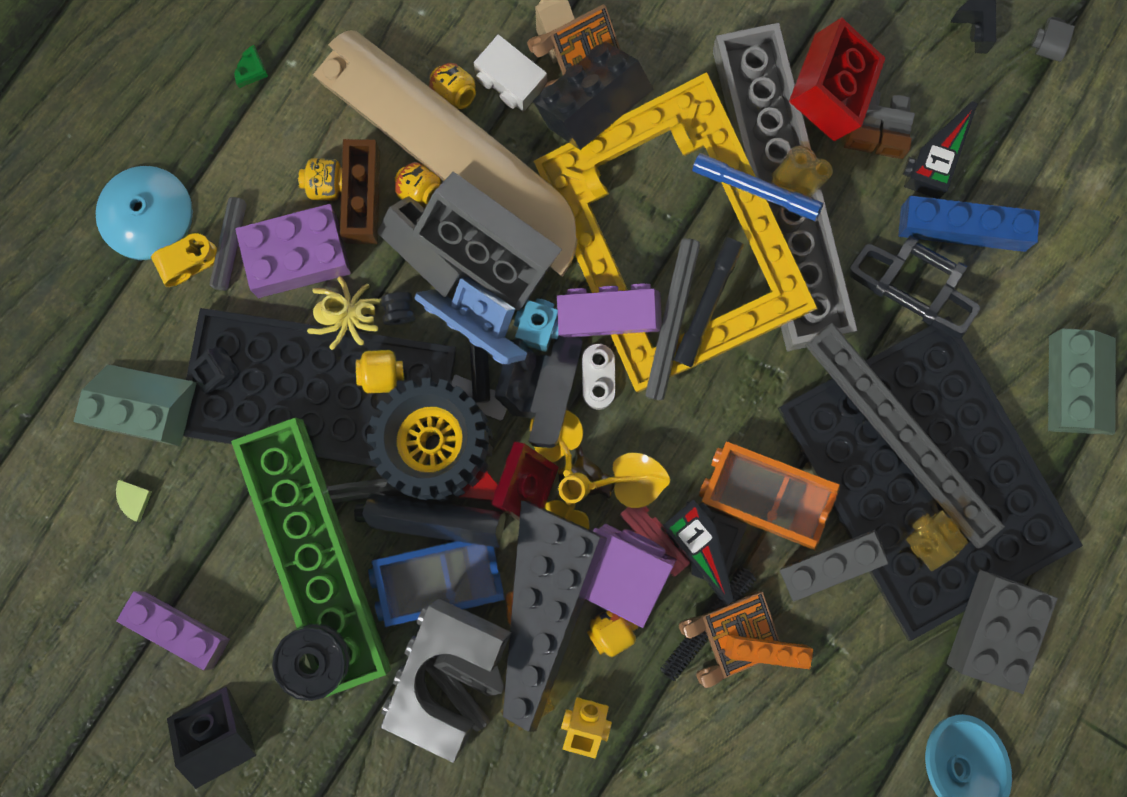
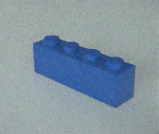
M909 196L901 206L898 237L908 238L912 235L920 240L1026 252L1038 242L1040 211Z

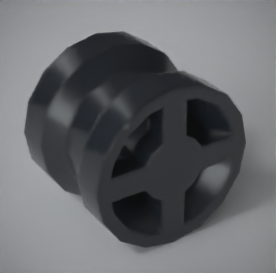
M396 292L380 297L381 306L385 308L383 316L384 325H401L416 320L415 313L410 307L413 301L411 293Z

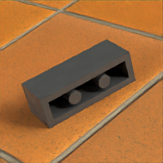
M408 196L389 207L377 233L446 298L456 291L460 278L469 277V275L411 235L425 209Z
M874 529L785 565L780 569V573L794 602L887 565L889 560Z

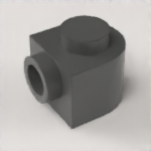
M1058 17L1048 18L1044 28H1038L1034 35L1031 46L1036 48L1035 55L1061 62L1069 47L1075 26L1066 24L1065 20Z

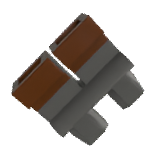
M874 90L862 126L847 134L844 148L872 153L876 148L875 154L903 159L910 151L912 140L910 133L915 113L910 112V97L893 96L890 108L879 106L881 93Z

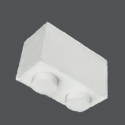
M497 35L473 62L477 81L487 89L491 87L500 93V99L512 109L517 107L522 112L541 93L544 85L547 83V73L500 35Z

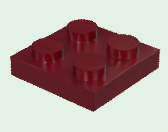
M514 441L510 454L506 459V465L500 482L495 489L492 505L520 521L521 500L529 501L545 508L559 467L525 443Z

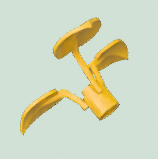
M566 410L558 444L553 448L534 446L536 452L551 462L558 461L563 455L566 457L565 471L563 472L566 478L560 482L558 488L560 497L566 503L560 500H553L546 503L544 509L587 529L590 527L588 516L582 511L574 510L575 503L585 498L589 494L590 489L616 483L614 492L617 499L627 507L641 508L655 501L670 484L668 472L658 461L648 455L637 452L626 453L615 459L613 462L615 477L590 482L584 474L572 473V454L569 450H574L580 446L583 440V426L579 418ZM531 418L530 431L532 429L534 418Z

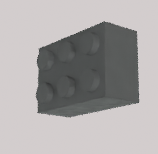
M980 570L946 664L963 675L1024 694L1058 598L1039 589Z

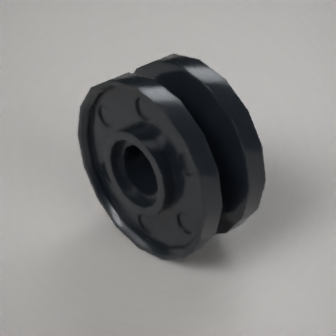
M312 623L297 628L280 641L274 651L272 668L275 680L285 693L295 699L313 701L326 697L342 684L349 672L351 656L348 644L339 632L327 625ZM306 654H313L318 658L319 668L317 670L307 667L305 664Z

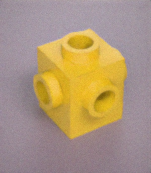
M576 697L573 710L566 709L561 729L567 730L563 750L596 758L601 740L607 742L612 724V721L606 720L609 706Z

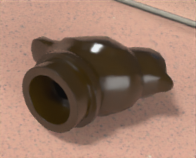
M581 445L575 449L576 460L574 465L572 464V473H582L588 477L590 482L611 477L603 473L596 464L584 456ZM565 468L558 471L559 482L566 478L563 474ZM615 483L590 489L588 495L601 494L610 498L615 488Z

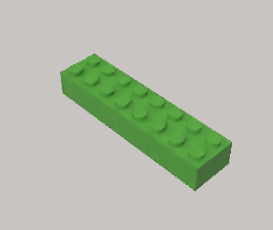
M293 418L232 440L237 460L296 627L299 628L312 623L327 625L339 632L348 644L351 656L349 672L342 684L326 697L387 675L391 671V667L303 419ZM306 654L311 669L317 670L319 668L318 658L313 654Z

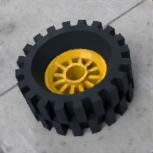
M421 378L422 385H417L413 380L405 382L406 391L401 393L395 387L388 393L393 400L388 405L381 400L376 408L382 412L380 418L371 417L369 425L375 429L374 434H367V443L374 448L373 451H369L371 461L378 465L375 469L381 477L388 481L387 483L411 498L416 497L419 500L425 501L436 499L439 502L449 501L448 495L454 494L456 497L465 494L463 488L467 484L474 487L479 482L475 477L479 471L486 472L489 466L485 462L486 456L492 457L493 447L489 444V439H493L492 430L486 423L489 422L487 417L471 396H468L459 386L453 387L449 381L439 379L437 384L431 378ZM427 421L428 427H425L423 422ZM417 427L421 430L419 433L414 431ZM432 435H439L440 442L438 446L431 450L426 449L427 439ZM411 436L417 438V440L410 441ZM455 443L454 448L448 446V444ZM446 451L451 453L448 458L444 455ZM437 457H440L443 462L438 464Z

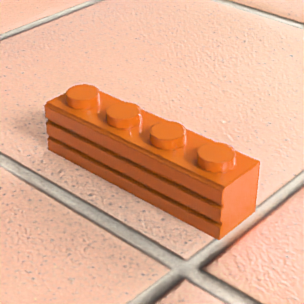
M728 634L724 655L733 660L810 669L813 648L805 644Z

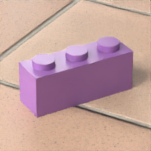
M651 284L631 285V290L618 291V286L599 287V293H586L584 288L568 289L567 295L557 296L558 333L563 337L659 332L661 330L660 292L656 289H651Z
M133 591L116 622L202 670L214 669L230 641L224 635L147 592Z

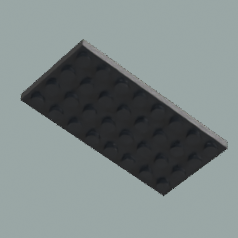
M200 308L189 366L207 349L223 347L239 373L209 394H204L188 369L186 380L196 382V387L183 437L232 445V440L293 418H299L304 421L316 458L378 467L376 463L371 461L369 451H373L374 448L367 443V434H374L375 429L369 423L372 416L380 418L382 412L376 408L382 400L388 405L393 398L388 393H366L362 386H357L356 360L361 359L365 351L391 350L394 352L396 361H403V381H397L396 387L402 393L406 391L405 382L413 380L417 385H422L421 378H431L437 384L439 379L449 381L451 384L457 349L453 346L357 332L364 341V345L361 346L354 340L351 332L347 330L341 342L334 350H331L329 346L334 342L341 329L322 335L309 334L307 332L309 328L322 329L327 327ZM427 421L423 422L425 427H428ZM417 427L414 431L419 433L421 430ZM432 435L427 439L426 449L431 450L438 446L440 442L439 435ZM411 436L410 441L417 440V438Z

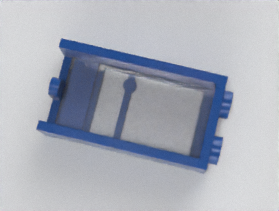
M456 541L373 560V568L368 569L372 589H378L380 601L375 602L379 622L384 621L385 627L418 620L423 607L431 605L437 599L448 602L460 609H468L505 600L495 550L491 546Z

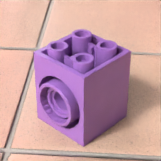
M604 524L599 529L595 528L593 532L606 537L607 540L585 599L643 628L677 559L665 554V549L640 534L630 530L620 531L608 524Z

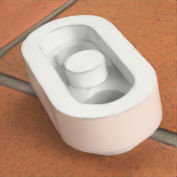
M603 344L591 345L585 350L582 358L583 399L590 408L596 410L605 409L610 406L615 396V357L612 350ZM595 355H602L605 362L602 365H596L593 363L592 358ZM595 387H602L605 390L604 396H594L592 391Z

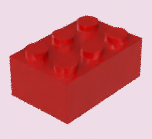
M841 17L814 35L789 102L828 137L836 141L862 126L885 57Z

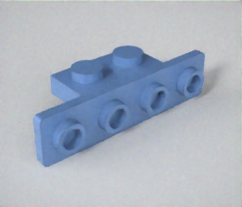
M460 278L453 300L449 297H443L436 289L416 293L414 299L421 303L427 312L439 316L447 322L448 327L460 331L468 337L473 345L482 347L492 354L495 361L502 364H511L525 360L527 353L505 338L515 308L472 278Z

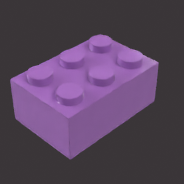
M331 204L235 228L249 288L257 298L351 274L343 239L340 235L337 215Z

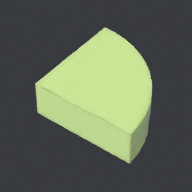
M118 480L116 497L121 510L130 519L140 522L152 491Z

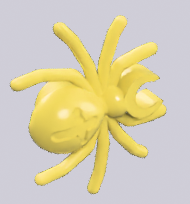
M339 276L337 280L342 286L345 298L329 289L313 288V293L327 295L313 308V315L316 321L321 325L327 326V328H309L307 332L309 334L322 335L337 331L341 327L338 336L329 346L331 350H334L341 342L347 327H349L354 340L361 346L364 345V341L359 337L354 325L361 330L378 331V326L374 325V317H365L363 315H375V306L373 305L381 304L380 299L369 298L357 301L364 291L370 288L369 284L363 285L352 299L342 276Z

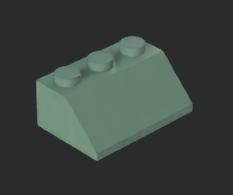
M1060 329L1049 335L1048 431L1114 435L1116 338L1095 330Z
M107 364L82 389L73 422L96 429L180 446L196 382Z

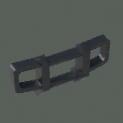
M912 235L905 241L897 256L872 244H867L851 265L849 272L851 278L881 298L886 296L923 317L922 321L928 325H932L958 339L965 335L980 311V306L955 290L968 266L960 262L956 264L918 243L919 239ZM912 254L950 275L931 306L893 286V283L904 269ZM867 257H873L890 266L880 282L859 269ZM949 299L970 314L961 326H957L938 316Z

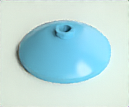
M153 166L129 168L114 176L102 190L96 206L97 227L105 242L119 254L137 260H150L155 251L185 238L190 229L193 216L191 198L185 186L170 172ZM142 202V208L139 211H134V205Z
M962 714L945 718L934 727L927 741L925 762L929 781L938 797H1009L1012 787L1010 759L1001 739L989 725L974 716Z

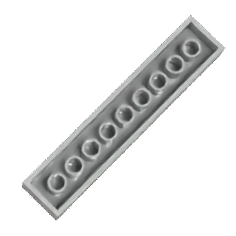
M779 23L718 35L715 39L713 55L729 119L756 178L824 203L820 215L815 222L790 212L783 206L768 201L818 308L781 326L786 350L788 352L806 348L805 344L830 323H833L846 339L850 338L857 331L803 115L789 102L795 84Z

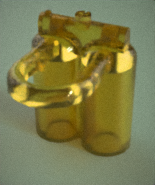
M795 146L773 172L771 182L791 192H798L812 197L832 176L833 169L828 161L817 159L814 152L808 147Z

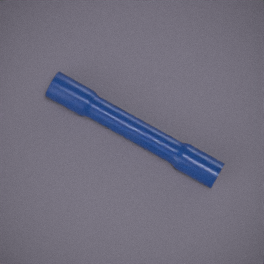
M699 153L693 165L692 171L697 174L739 188L783 206L788 211L815 222L824 204L801 193L791 192L734 169L728 164L702 153Z

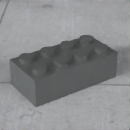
M454 171L434 191L411 234L518 311H520L536 290L562 250Z

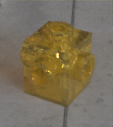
M943 510L933 517H930L928 513L920 517L912 524L915 530L906 539L911 545L912 551L924 561L931 571L956 557L968 543L959 531L957 524L948 518Z

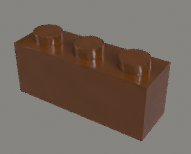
M343 139L340 235L346 244H378L380 149L376 140Z

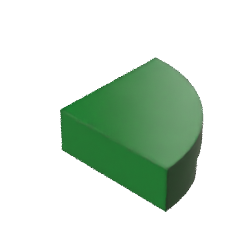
M254 45L243 52L235 69V81L239 88L268 77Z

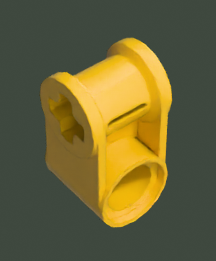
M193 233L155 251L151 259L165 287H173L187 281L195 274L212 267L217 247L205 236ZM201 246H203V247L200 249L202 254H201L200 256H197V255L199 254V249H198V248L201 247Z

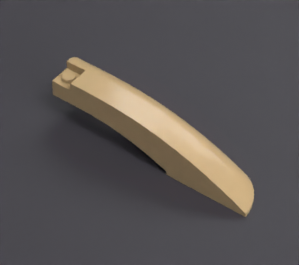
M354 30L345 31L334 38L328 44L333 51L315 71L313 76L421 164L434 172L443 182L454 171L559 246L562 250L550 268L563 277L572 263L577 247L576 220L565 198L497 140L359 32Z

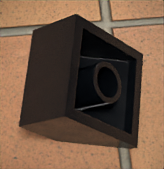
M227 686L167 718L175 767L195 789L256 756L251 732Z

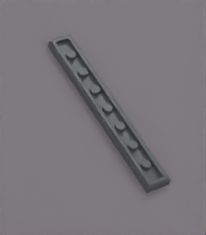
M833 323L827 325L805 344L813 356L976 548H982L1005 527Z

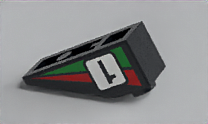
M971 101L927 142L914 158H908L902 175L907 176L904 184L905 188L936 199H941L948 191L978 103Z
M692 500L663 524L662 529L724 604L729 605L733 601V596L716 526L712 522L715 516L703 502L698 505Z

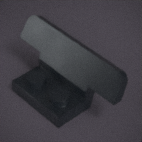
M559 335L558 339L554 341L551 356H537L522 339L510 340L524 350L527 356L525 360L503 364L494 397L513 416L534 418L528 440L532 446L553 448L559 442L582 350L581 337H563Z

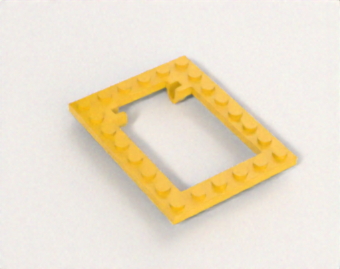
M707 72L622 115L581 150L567 143L534 160L540 177L554 187L565 198L572 209L576 220L577 247L575 256L592 293H599V287L618 286V291L628 290L590 207L591 203L609 195L606 186L599 179L601 174L597 167L671 130L684 156L705 146L709 157L756 177ZM724 182L721 183L772 292L711 320L692 367L818 309L768 201ZM647 332L611 335L635 391L639 393L647 389L656 347L653 348ZM684 334L679 336L676 352L679 348V345L682 341ZM673 361L670 378L691 367Z

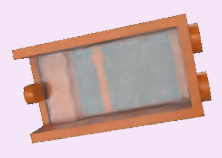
M727 441L723 449L718 448L711 466L715 467L711 479L705 478L700 489L699 496L703 497L702 502L710 509L816 551L840 490V485Z

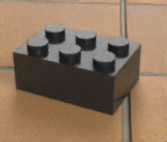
M604 41L602 44L595 46L589 55L578 64L568 68L565 74L555 83L545 87L541 94L533 100V103L550 130L581 150L649 94L653 87L636 58Z

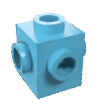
M536 299L535 302L527 300L525 309L521 308L520 311H517L514 326L518 327L515 339H522L528 347L547 352L551 339H558L559 336L558 310L554 309V304L543 299ZM538 321L543 323L541 325H534Z

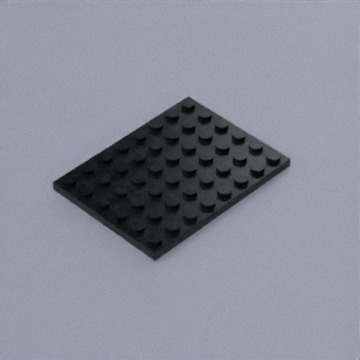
M949 316L944 318L945 320L953 323ZM931 325L869 358L865 362L1005 526L982 548H976L833 378L778 408L814 475L840 485L833 509L850 539L874 529L876 530L889 563L869 571L908 641L914 640L964 612L980 570L1019 582L1083 546L962 338L958 339Z

